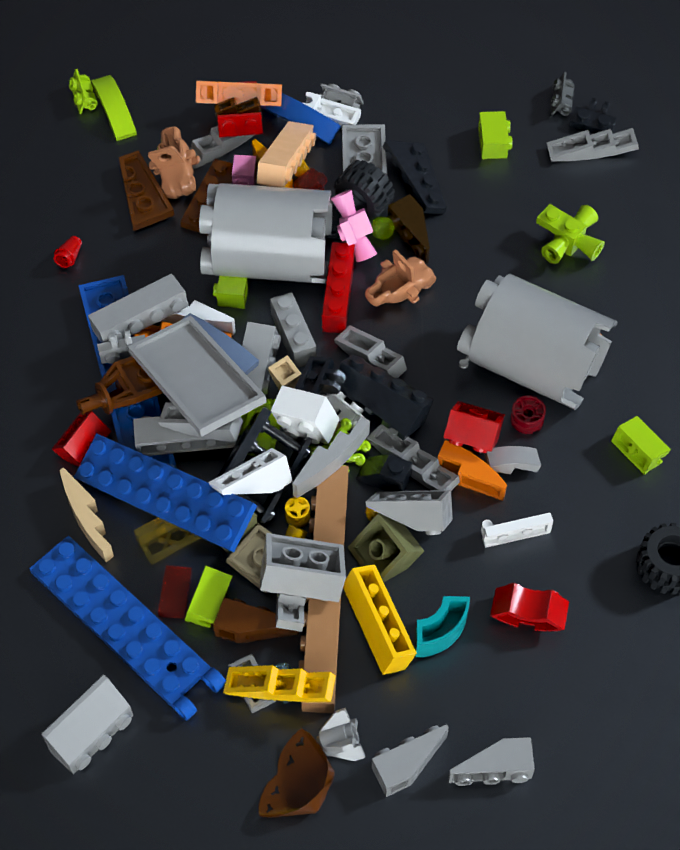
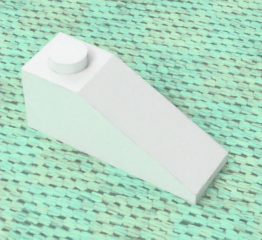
M271 448L209 482V485L223 495H231L232 493L258 494L279 491L287 484L293 482L286 455Z

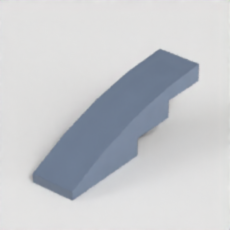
M191 313L184 317L186 318L191 315L246 375L259 365V360L218 328Z

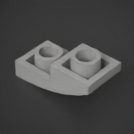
M504 446L496 447L492 452L487 451V453H484L486 463L498 473L511 475L514 468L538 472L541 467L536 448Z

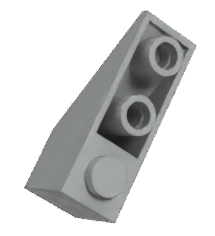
M447 724L440 728L438 725L430 727L424 732V735L418 738H406L400 742V746L391 750L389 748L382 749L374 755L371 768L386 797L412 785L447 738L449 729Z
M531 737L505 738L450 769L448 782H455L459 786L470 785L475 781H483L484 784H497L500 780H511L513 783L527 782L528 779H532L535 770Z

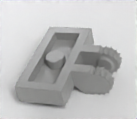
M130 330L124 331L125 339L117 340L115 333L109 334L110 342L97 344L101 364H113L116 361L130 357L131 354L129 353L128 346L144 339L145 335L131 337Z

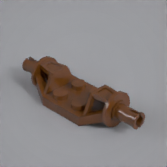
M130 356L112 364L101 381L95 383L96 394L78 399L76 403L82 415L100 407L108 415L113 413V409L139 403L163 392L137 361ZM115 382L116 390L108 393L107 388Z

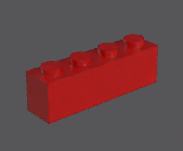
M332 242L322 313V332L342 333L346 329L355 262V244L348 246V243Z

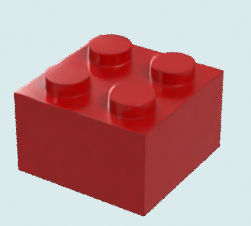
M458 401L450 411L443 438L449 439V443L456 446H463V444L473 446V450L480 453L492 452L498 442L505 414Z

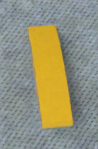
M273 665L229 667L223 693L226 695L278 701L331 702L336 676L331 672L307 673L301 668L277 669Z

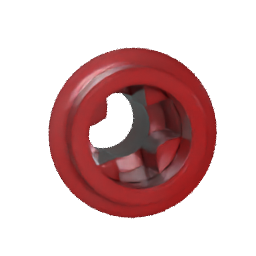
M71 236L55 250L54 261L58 266L68 268L74 265L82 245L81 239L77 236Z

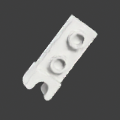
M306 92V103L303 104L325 115L341 127L342 125L357 124L361 116V109L322 99L321 95Z

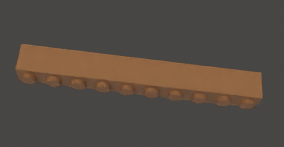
M341 466L335 473L313 488L317 489L316 496L311 497V511H315V518H310L309 533H314L313 540L345 544L349 466ZM306 597L305 603L309 604L308 611H304L303 627H307L306 636L301 635L300 651L305 652V659L299 660V669L301 668L307 673L331 672L337 677L341 597L339 602L322 601ZM336 677L331 702H301L302 712L334 713Z

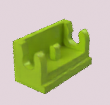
M638 416L618 426L611 440L644 475L663 462L661 458L669 454L671 450Z
M205 566L185 621L210 628L211 624H214L232 575Z

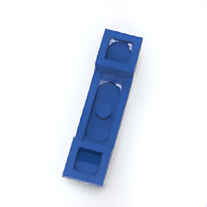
M283 93L281 106H261L263 110L278 118L281 117L291 122L314 125L313 133H316V138L329 145L341 128L339 124L325 115Z

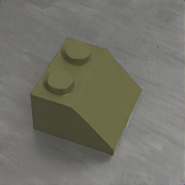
M380 513L371 520L348 546V549L361 567L375 564L383 583L408 569L424 552L404 524Z

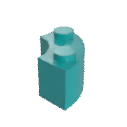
M443 596L442 605L434 615L426 619L417 620L415 632L416 658L438 654L450 647L459 638L466 624L470 597Z

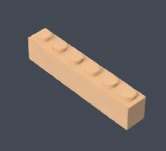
M288 121L258 162L257 184L285 187L287 182L292 180V175L296 174L297 167L301 166L302 160H305L307 153H310L311 146L315 145L316 133H313L314 125Z

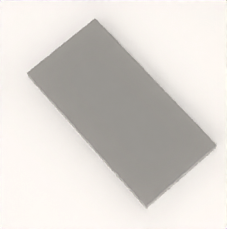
M191 315L128 346L131 356L201 437L267 402L265 394Z

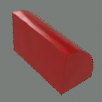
M92 411L83 415L79 413L52 450L65 461L79 467L96 433L107 438L111 430Z

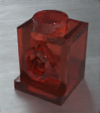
M311 167L294 181V188L325 190V184L328 180L323 173Z

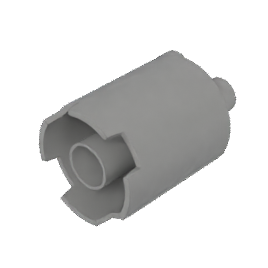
M226 183L209 184L207 189V205L201 206L199 217L200 233L208 234V247L203 246L201 251V274L326 283L329 262L325 261V235L332 234L333 202L330 200L331 191Z
M508 274L505 277L499 275L494 282L486 280L475 302V306L484 310L476 326L468 324L464 329L457 345V351L468 355L469 361L576 410L584 398L572 390L580 391L588 375L597 376L612 341L602 336L600 331L605 330L609 332L612 327H616L617 321L512 274Z

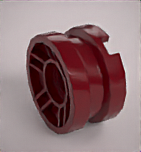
M529 395L518 398L513 404L510 416L512 426L523 434H533L534 431H539L544 423L546 407L540 399Z

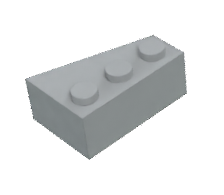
M247 322L242 346L259 360V365L247 376L264 394L268 395L271 384L268 367L276 362L281 335L278 334L276 326Z

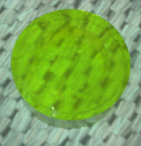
M380 216L372 222V234L374 237L386 240L392 236L394 225L390 218Z

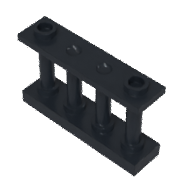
M263 406L253 414L217 477L245 463L244 459L248 453H254L258 456L267 451L258 445L256 440L259 433L263 432L293 451L288 460L292 476L299 462L308 456L311 450L309 445L312 439L307 437L297 443L270 424L268 418L272 412ZM286 486L279 491L270 493L263 505L247 494L235 495L256 504L257 524L269 523L276 512L274 507Z

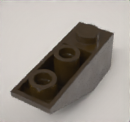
M409 194L388 205L387 222L390 227L398 231L401 239L412 247L414 254L425 263H428L430 246L423 208Z

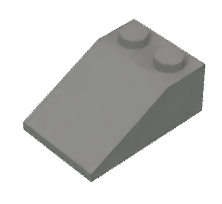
M451 490L377 491L366 501V507L416 531H426L427 535L441 534V531H444L453 520Z

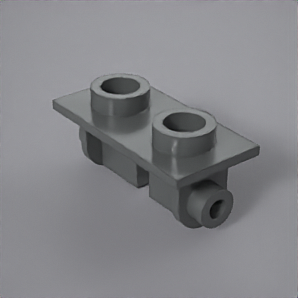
M564 72L559 79H555L552 85L553 96L550 101L552 116L556 111L560 112L563 116L569 115L572 111L574 83L572 80L566 79V72Z

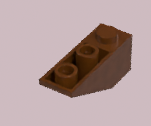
M224 598L213 625L216 637L239 644L298 635L300 632L276 628V613L271 612L270 609L264 606L254 607L247 605L243 600L237 598L232 600Z

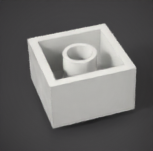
M281 386L271 409L273 416L277 420L276 422L284 430V434L294 439L310 437L313 444L321 442L329 445L339 422V417L326 396L286 386Z

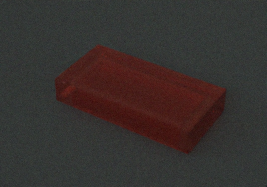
M166 565L158 608L159 616L185 619L192 568Z

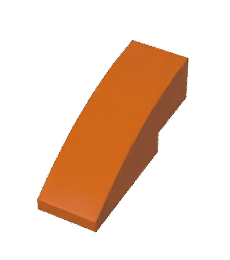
M445 440L438 454L439 464L459 476L460 483L458 485L503 501L507 484L499 474L472 452Z

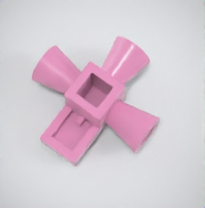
M352 190L333 196L331 200L342 215L339 218L340 225H337L342 242L346 240L348 246L355 244L356 262L375 256L377 252L366 237L367 234L373 232L372 226L364 208L358 211L355 210Z

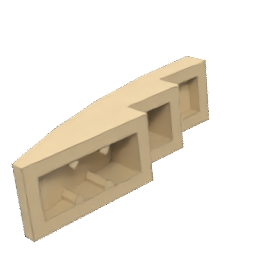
M63 467L59 471L69 505L77 523L92 547L105 562H108L114 555L111 545L103 537L106 534L103 522L95 515L98 512L95 499Z

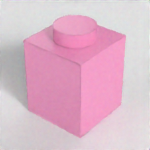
M234 155L232 183L256 185V156Z

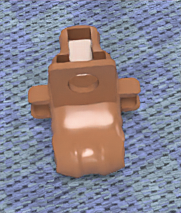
M173 126L163 129L161 131V143L158 145L157 150L148 153V157L152 160L149 162V169H154V175L161 174V187L167 198L178 199L181 196H189L196 190L193 165L199 164L200 156L195 154V150H190L187 143L182 140L179 128Z
M395 249L392 251L394 265L389 260H384L381 263L382 272L377 276L375 283L366 289L365 297L370 304L376 307L384 303H399L406 299L411 303H415L419 300L418 294L421 289H427L435 283L436 276L433 270L417 257H411L406 260Z

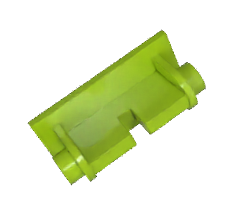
M75 69L74 75L69 81V88L74 95V104L77 105L79 114H82L83 108L94 110L98 102L94 92H92L93 88L90 78L86 75H79L78 69Z

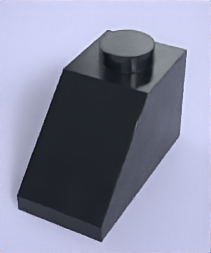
M391 454L367 457L356 480L384 491H405L412 476L413 463Z

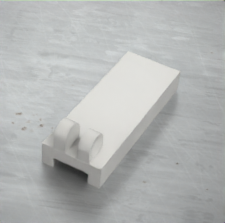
M545 513L493 525L490 520H484L481 528L484 546L487 548L548 534L552 529L553 518L551 513Z

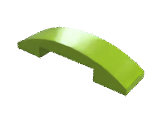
M108 75L91 80V85L97 98L99 97L116 141L137 135L125 100L113 77Z

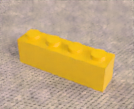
M375 564L352 568L345 580L343 589L382 675L406 670L417 652Z

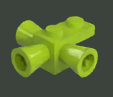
M549 204L536 220L537 224L554 233V239L541 248L543 257L552 264H558L564 253L572 256L579 248L590 260L594 261L602 251L605 243L602 240L585 235L586 229L598 221L596 211L588 205H582L573 218Z

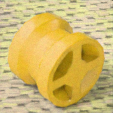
M292 497L286 502L285 518L289 525L301 528L309 523L310 504L305 498Z

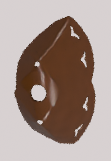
M304 729L298 730L290 738L280 755L278 774L267 783L260 798L259 815L261 817L273 818L313 814L319 811L326 798L327 791L334 780L335 772L321 746ZM303 737L304 745L296 746V744L300 742L301 738ZM292 755V759L295 762L287 766L288 761H290L289 756ZM276 786H278L280 794L271 795L275 792ZM267 804H270V806L273 808V810H271V811H269V812L267 813V812H266V811L268 810Z

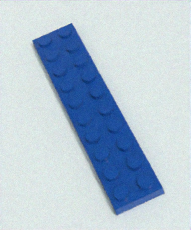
M124 275L78 285L102 378L112 364H101L97 346L101 342L92 330L88 315L129 295ZM115 382L107 388L108 393L116 390ZM157 396L136 404L113 409L111 416L118 443L136 451L133 419L144 416H161L162 412ZM173 454L149 456L176 468Z

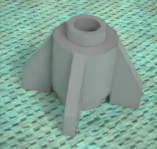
M346 708L336 710L320 728L319 736H316L317 743L327 756L351 761L365 758V753L361 744H359L357 719L350 720Z

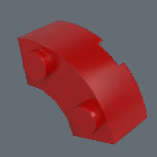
M509 583L495 589L490 616L515 627H519V623L535 626V631L565 630L569 601L554 590H531L516 583Z

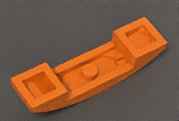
M196 81V103L217 104L234 97L236 103L240 104L257 97L260 106H281L282 84Z

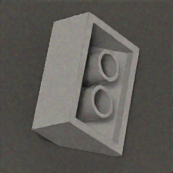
M266 533L260 572L261 591L339 602L346 579L344 545Z
M103 675L42 733V736L51 754L74 774L78 769H84L98 750L106 748L111 742L112 736L118 730H123L130 724L133 713L128 702L110 680Z

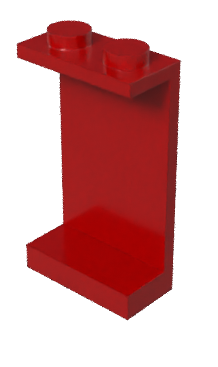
M246 81L238 83H257V81ZM261 112L217 115L219 137L263 134Z

